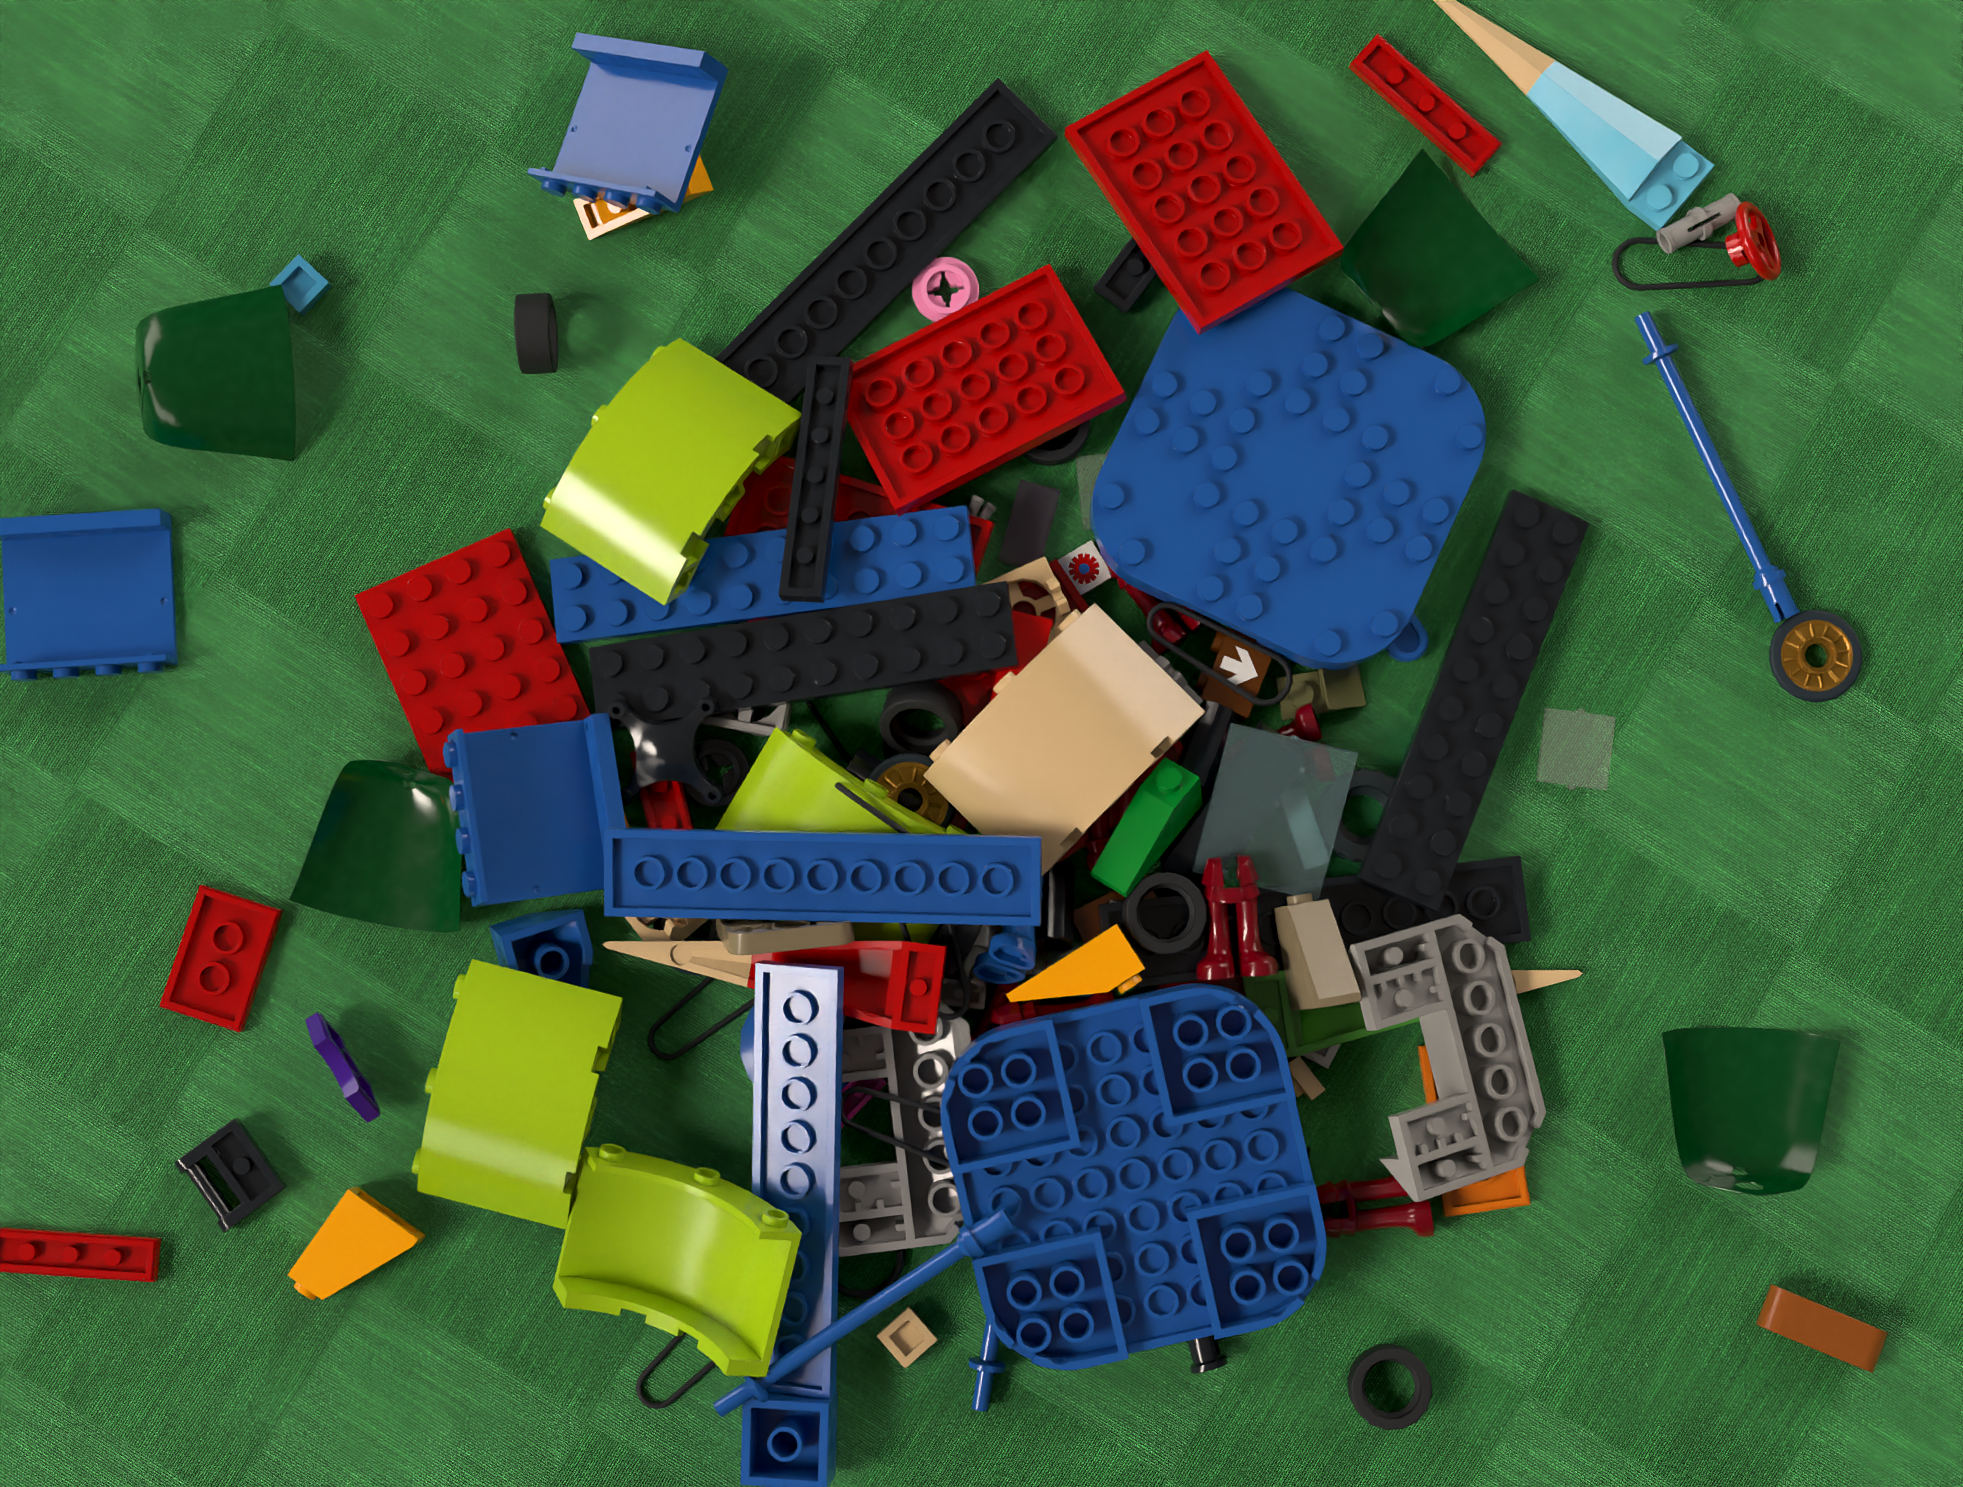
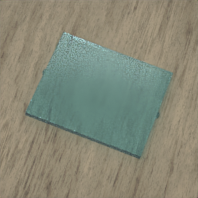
M1231 723L1196 853L1193 872L1203 874L1207 859L1220 856L1224 879L1237 882L1236 857L1237 855H1249L1259 876V880L1256 882L1258 888L1261 887L1291 895L1312 893L1313 900L1318 901L1358 753L1302 740L1296 735L1289 737Z

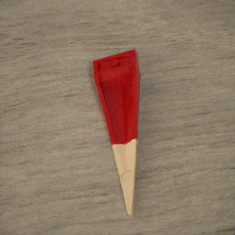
M905 940L853 941L852 943L837 946L755 955H733L727 951L722 941H607L603 944L605 948L751 989H755V963L761 960L844 967L843 1015L890 1029L933 1035L937 1032L947 946Z

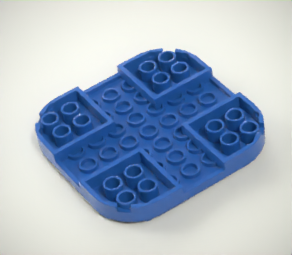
M1287 287L1273 293L1201 335H1198L1180 308L1166 331L1096 479L1089 510L1091 531L1093 530L1104 561L1112 571L1131 586L1164 602L1181 604L1257 640V644L1300 665L1314 669H1347L1349 666L1371 660L1381 654L1400 635L1410 620L1481 463L1486 444L1484 413L1471 385L1447 362L1419 348L1409 346L1406 342Z
M1206 983L1178 985L998 1026L977 1037L954 1061L945 1080L940 1115L943 1138L952 1176H954L964 1224L970 1227L1002 1205L1017 1228L984 1249L985 1254L981 1257L976 1258L975 1255L972 1257L974 1273L986 1318L995 1334L1009 1349H1014L1019 1354L1031 1359V1363L1057 1370H1078L1129 1359L1128 1354L1212 1335H1214L1216 1340L1264 1329L1288 1318L1305 1303L1304 1299L1312 1290L1316 1281H1319L1323 1272L1327 1250L1325 1226L1316 1186L1312 1177L1284 1045L1270 1019L1254 1002L1242 994L1223 986Z

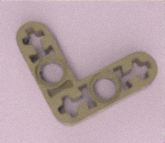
M716 919L717 935L727 951L733 955H755L837 946L855 941L854 922L785 920L763 923L762 920Z

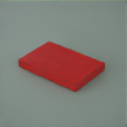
M200 885L159 1007L236 1032H244L284 910L209 886Z

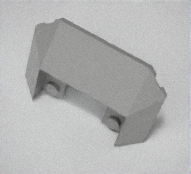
M1461 914L1448 916L1350 945L1348 951V958L1361 994L1362 1001L1359 1002L1367 1031L1379 1030L1418 1017L1420 1020L1439 1100L1388 1116L1397 1153L1380 1159L1414 1202H1420L1522 1167L1530 1151L1526 1146L1534 1128H1540L1546 1114L1505 946L1493 937H1486L1472 927L1473 923Z
M940 1001L939 1010L947 1014L955 1013ZM843 1015L842 1083L887 1077L889 1094L941 1107L942 1092L947 1075L954 1061L971 1043L969 1023L962 1017L954 1020L938 1018L937 1032L933 1035L890 1029ZM889 1100L893 1138L948 1159L941 1127V1115ZM895 1146L896 1160L840 1167L839 1257L951 1243L959 1233V1228L964 1224L951 1168Z

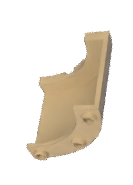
M1096 603L1082 614L1075 609L1059 625L1058 628L1062 632L1017 676L1011 671L1007 673L993 688L998 695L952 743L946 739L931 753L929 757L934 763L923 775L982 835L1042 836V876L1134 784V781L1168 751L1205 713Z

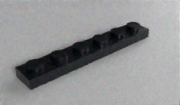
M809 356L778 593L782 601L824 603L854 367L851 357Z

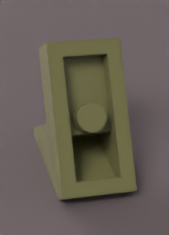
M1356 664L1349 666L1347 669L1340 670L1320 668L1318 671L1292 675L1293 683L1290 692L1282 701L1278 702L1282 721L1294 719L1296 709L1310 702L1316 715L1366 706L1359 666ZM1286 676L1274 679L1277 696L1285 687Z

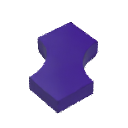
M318 1012L305 1019L313 1046L331 1069L342 1089L345 1099L367 1123L379 1117V1112L381 1111L373 1088L357 1067L341 1035Z

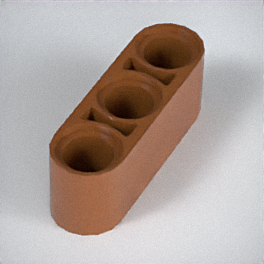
M1772 1284L1756 1321V1325L1871 1373L1875 1370L1889 1334L1886 1331Z

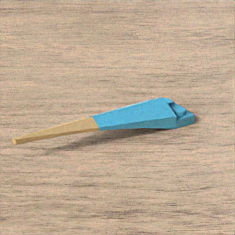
M1433 0L1530 99L1602 179L1620 202L1655 231L1664 228L1712 172L1715 165L1683 142L1682 136L1456 0Z

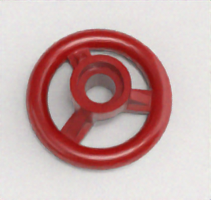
M1742 202L1738 205L1735 213L1737 232L1725 238L1728 254L1736 267L1740 268L1751 263L1760 277L1767 281H1774L1781 272V258L1773 232L1757 206L1751 202Z

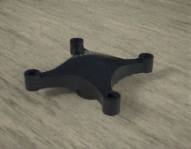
M704 696L692 713L681 719L668 722L653 721L636 714L623 699H616L609 705V715L614 719H620L629 729L637 754L634 775L629 784L620 789L623 807L628 806L634 800L635 794L640 789L659 781H678L690 784L699 789L704 794L705 800L711 804H715L721 799L724 793L722 786L711 781L704 773L698 762L695 749L696 735L702 720L712 714L717 707V701L714 697ZM704 703L709 704L710 708H707Z

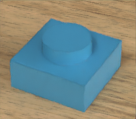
M299 254L270 283L271 286L281 284L285 300L303 316L332 287Z

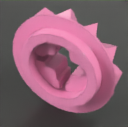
M951 257L936 258L913 281L912 297L919 313L923 314L933 323L977 301L979 296V284L975 273L967 264ZM941 275H945L950 288H957L958 290L957 293L951 295L950 307H946V303L943 302L941 296L931 294L933 291L940 289Z

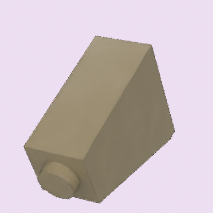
M1312 893L1286 897L1288 906L1273 909L1291 1011L1362 1001L1329 899L1313 901Z

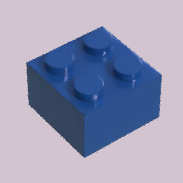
M837 1390L836 1395L831 1400L768 1392L769 1400L765 1403L760 1402L754 1396L742 1405L740 1485L765 1487L830 1486L836 1476Z

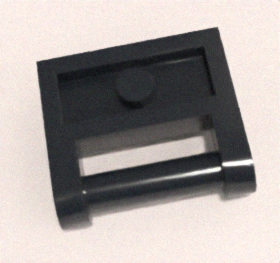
M239 1118L231 1120L174 1163L181 1174L186 1173L217 1215L219 1218L217 1224L223 1233L237 1226L246 1217L288 1187ZM207 1156L242 1203L235 1209H233L200 1163Z

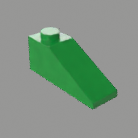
M1164 757L1137 790L1093 867L1091 876L1127 898L1203 805L1200 777Z

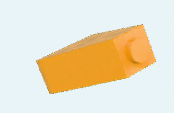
M356 1186L346 1191L290 1270L288 1276L296 1281L294 1288L302 1295L312 1300H315L317 1297L324 1300L418 1245L426 1235Z

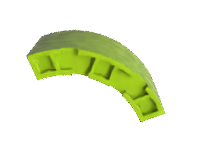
M678 338L666 347L661 345L653 352L650 360L629 379L609 405L603 404L597 409L591 421L592 428L574 454L557 487H554L544 500L543 508L546 509L540 526L665 606L687 591L692 577L710 545L703 540L716 518L723 522L725 521L734 506L744 495L745 488L742 483L753 471L761 475L776 459L791 448L801 423L802 413L682 338Z
M775 727L715 829L898 833L836 789L835 784L839 782L910 833L969 835L952 824H949L947 829L891 800L886 796L889 791L885 787L868 778L864 782L815 748L814 746L817 741L809 734L796 728L791 734L778 727ZM854 922L855 941L904 940L899 923ZM906 923L912 942L926 944L929 943L940 925Z
M472 959L467 974L460 973L457 977L453 991V999H457V1003L446 1035L438 1068H431L425 1086V1092L431 1094L422 1145L421 1148H418L412 1164V1173L418 1174L417 1191L566 1230L582 1155H580L584 1140L590 1133L598 1098L594 1097L600 1077L599 1074H596V1071H606L621 1023L623 998Z
M602 1144L600 1148L584 1147L553 1290L563 1308L597 1311L620 1316L622 1309L647 1315L646 1324L677 1337L686 1332L699 1340L697 1349L708 1356L722 1370L725 1376L767 1377L802 1232L789 1220V1215L785 1211L776 1209L753 1193L720 1178V1173L716 1170L705 1167L695 1169L676 1162L627 1152L623 1147L615 1144Z

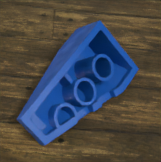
M582 909L529 913L489 926L500 966L589 989V972L593 961V947Z

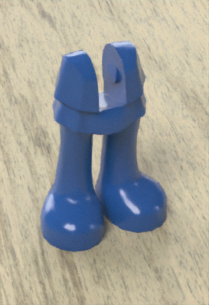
M1002 925V933L996 934L991 938L989 951L981 953L976 957L974 974L981 980L994 984H1011L1025 979L1026 970L1033 969L1035 965L1037 949L1034 926Z

